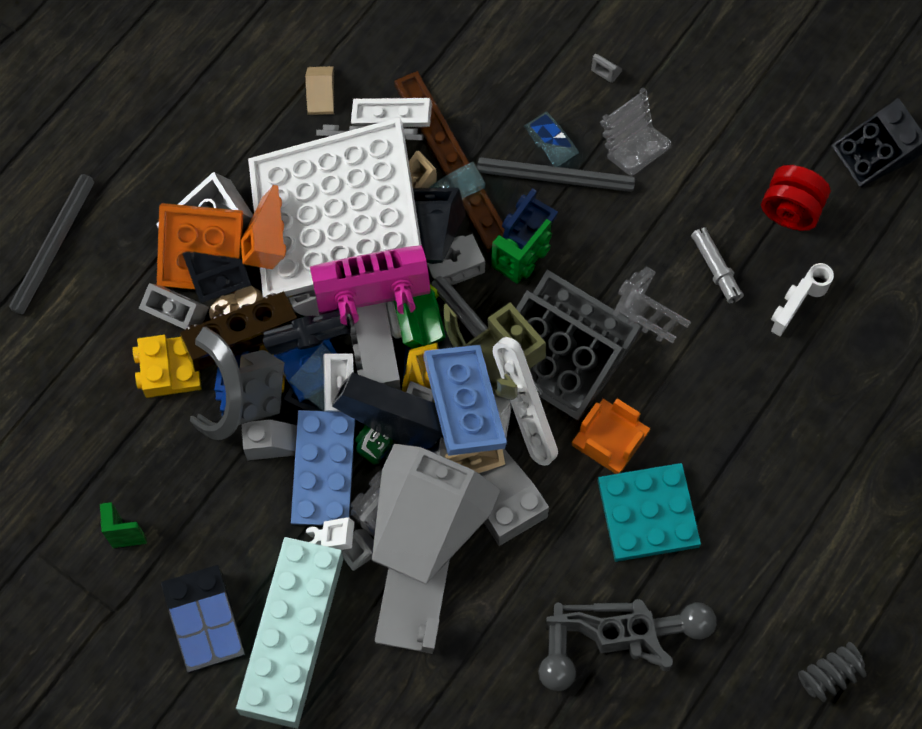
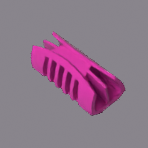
M422 245L374 252L310 266L319 315L339 310L340 321L344 325H347V314L351 315L354 324L358 322L359 315L356 308L396 300L397 310L400 314H404V303L407 304L412 313L416 308L413 297L430 294L428 267Z

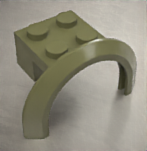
M510 302L488 317L487 330L466 344L458 327L457 315L447 304L444 305L445 328L453 347L480 345L493 394L509 400L517 398V385L507 373L504 375V379L500 375L493 355V346L504 337L516 340L521 345L530 369L546 358V342Z

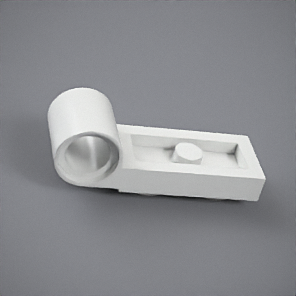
M823 263L813 265L797 287L795 285L790 287L784 298L788 302L784 308L779 305L771 318L775 322L771 332L781 337L807 294L813 297H821L826 294L834 277L833 270L828 265ZM818 277L822 279L824 283H818L813 278Z

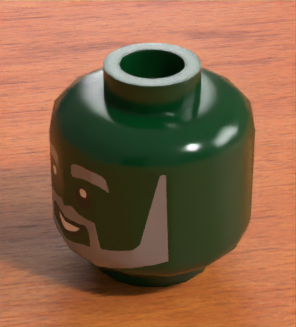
M366 425L354 441L357 444L356 452L373 465H378L383 460L386 461L395 444V441L378 433Z

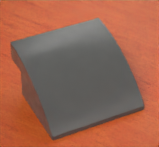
M546 270L533 293L528 290L526 291L516 308L546 342V358L529 369L533 380L543 391L540 397L579 421L614 374L643 327L549 270Z

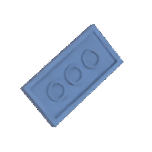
M472 345L425 351L423 358L448 456L505 449L507 441L481 346Z
M298 410L291 512L292 525L323 526L325 521L350 518L355 419L343 412Z

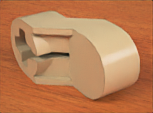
M249 286L237 290L235 293L219 297L210 307V319L218 314H227L235 311L241 305L263 300L262 291Z

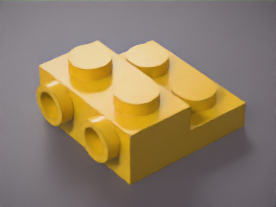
M165 335L137 339L138 346L133 347V357L135 364L140 363V372L135 373L137 388L143 390L146 398L202 390L200 371H194L182 344L181 337L167 339Z

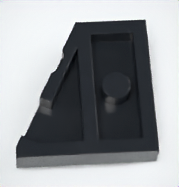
M191 251L182 253L200 303L254 285L247 265L242 263V258Z

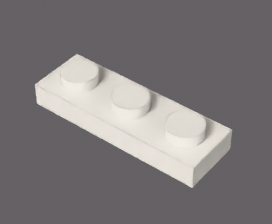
M430 98L353 99L351 124L352 126H369L400 117L403 127H430L432 101Z

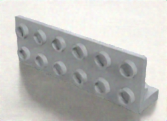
M449 560L426 585L388 568L375 643L433 653Z

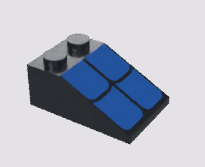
M219 565L161 582L167 608L188 674L245 656L225 580Z

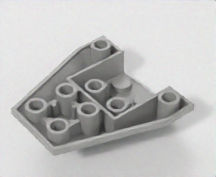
M394 444L382 469L372 561L426 585L489 518L501 490L476 471L421 447Z

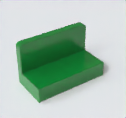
M430 289V294L413 297L416 308L412 313L407 304L404 303V314H400L397 310L396 300L394 301L403 344L414 349L445 339L434 290Z
M112 502L100 504L102 533L112 548L147 544V538L137 522L123 523Z

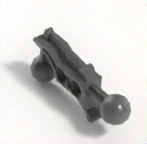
M640 599L635 600L633 603H594V605H562L558 602L554 605V616L546 618V630H549V656L544 658L539 666V679L546 688L556 692L566 690L575 681V665L566 656L567 631H579L594 640L600 653L629 649L633 659L641 657L650 663L659 665L663 671H669L673 660L661 648L657 636L683 632L691 639L702 640L714 632L717 626L716 615L712 608L698 602L687 605L680 615L653 619L652 612L648 610ZM563 611L632 612V614L601 619L581 612L563 614ZM641 625L646 628L647 633L638 635L633 632L632 628ZM613 630L618 634V637L609 640L604 637L603 632ZM641 647L649 654L642 652Z

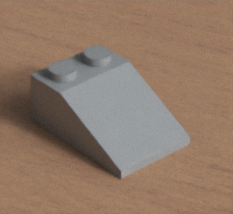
M215 172L209 175L177 204L244 211L243 231L248 227L253 216L232 181Z
M503 449L505 465L479 473L501 490L489 518L484 522L499 546L546 519L549 512V506L534 483L505 449Z

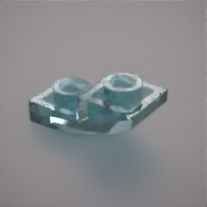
M471 162L443 177L429 188H459L461 197L464 198L484 189L485 182L474 162Z

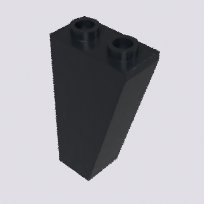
M353 372L341 384L332 404V407L378 433L391 438L400 445L421 447L427 450L428 448L433 449L440 437L444 438L435 403Z

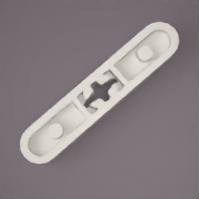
M504 337L493 346L496 364L502 379H504V375L507 373L517 385V398L510 400L531 458L540 465H549L558 455L554 437L521 345L512 338Z

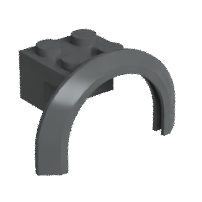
M203 327L195 339V345L205 350L219 367L225 384L226 406L224 414L218 423L210 421L201 414H197V418L191 416L190 422L194 427L211 439L223 440L230 437L238 425L279 414L284 362L267 351L260 350L241 355L239 368L231 349L224 339L209 328Z

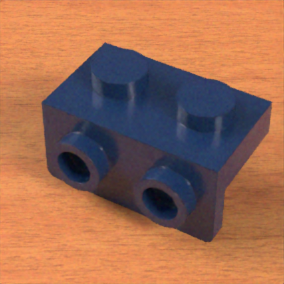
M533 188L527 196L523 194L516 205V212L514 214L509 213L502 224V227L505 229L503 238L513 240L521 250L546 219L553 223L558 214V211L535 199L537 190Z

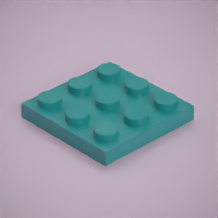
M682 463L598 477L597 481L615 562L700 547L701 542Z

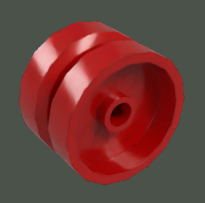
M784 165L777 168L770 182V188L767 189L761 203L763 212L777 224L789 229L804 231L815 228L822 213V208L825 206L831 192L829 184L816 172L801 166Z

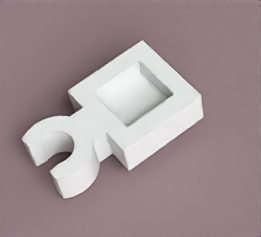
M349 517L325 521L321 530L316 527L306 529V533L314 537L309 543L340 550L352 548L354 521Z

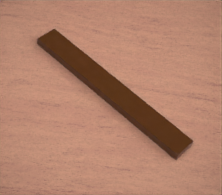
M418 71L395 80L394 86L401 98L431 99L430 127H418V129L423 134L424 140L450 187L459 188L465 213L487 253L491 252L493 241L498 235L503 237L505 230L502 227L503 222Z

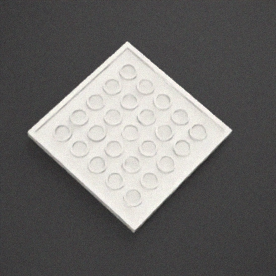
M400 117L248 159L254 212L261 198L273 185H278L279 197L282 199L280 210L281 220L284 222L283 242L286 245V255L274 269L260 267L263 298L269 294H278L283 291L288 297L314 290L310 266L358 255L421 245L405 134Z

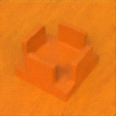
M602 399L600 403H595L581 423L580 431L572 441V446L613 473L619 474L650 432V428L639 421L640 412L626 403L616 399L611 404L607 400Z

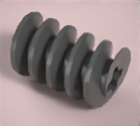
M848 642L846 648L839 647L836 650V654L829 653L827 660L820 658L817 661V666L810 664L807 667V672L804 670L798 672L800 682L807 693L812 697L817 696L822 702L827 700L826 690L832 696H835L837 694L836 684L842 690H845L847 688L846 678L852 684H855L857 682L854 675L856 672L862 678H865L867 675L864 669L865 663L852 642Z

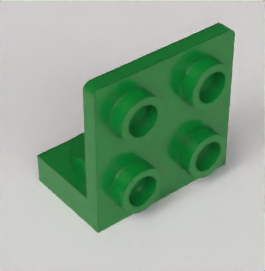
M546 219L522 250L513 240L505 239L498 235L492 243L491 267L516 284L523 277L528 278L535 268L534 263L539 257L543 259L551 248L549 242L552 237V222Z

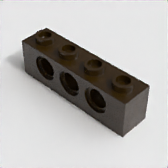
M283 291L278 294H269L258 302L241 305L237 310L230 313L218 314L210 321L200 325H191L180 332V336L194 371L197 372L216 364L214 359L205 350L195 345V339L203 327L209 328L222 337L235 357L264 345L265 331L292 324L291 322L297 319ZM262 317H269V318H270V319L267 320V321H260V320H259V319L262 318ZM237 327L244 328L242 331L239 332L233 331Z

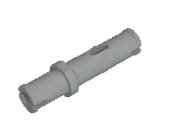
M701 228L703 233L699 229L694 231L691 237L714 276V283L720 286L729 304L734 302L733 298L735 302L740 300L744 294L733 277L734 272L731 268L727 267L707 228Z

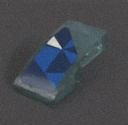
M547 111L524 125L537 147L543 148L554 167L560 166L579 153L564 130Z

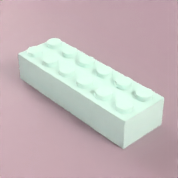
M284 537L236 707L240 715L298 729L343 563V555L340 549Z

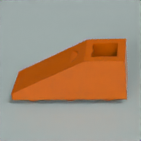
M273 185L261 198L241 239L242 263L245 265L274 269L286 255V245L283 242L284 222L281 220L280 210L282 199L279 197L278 185Z

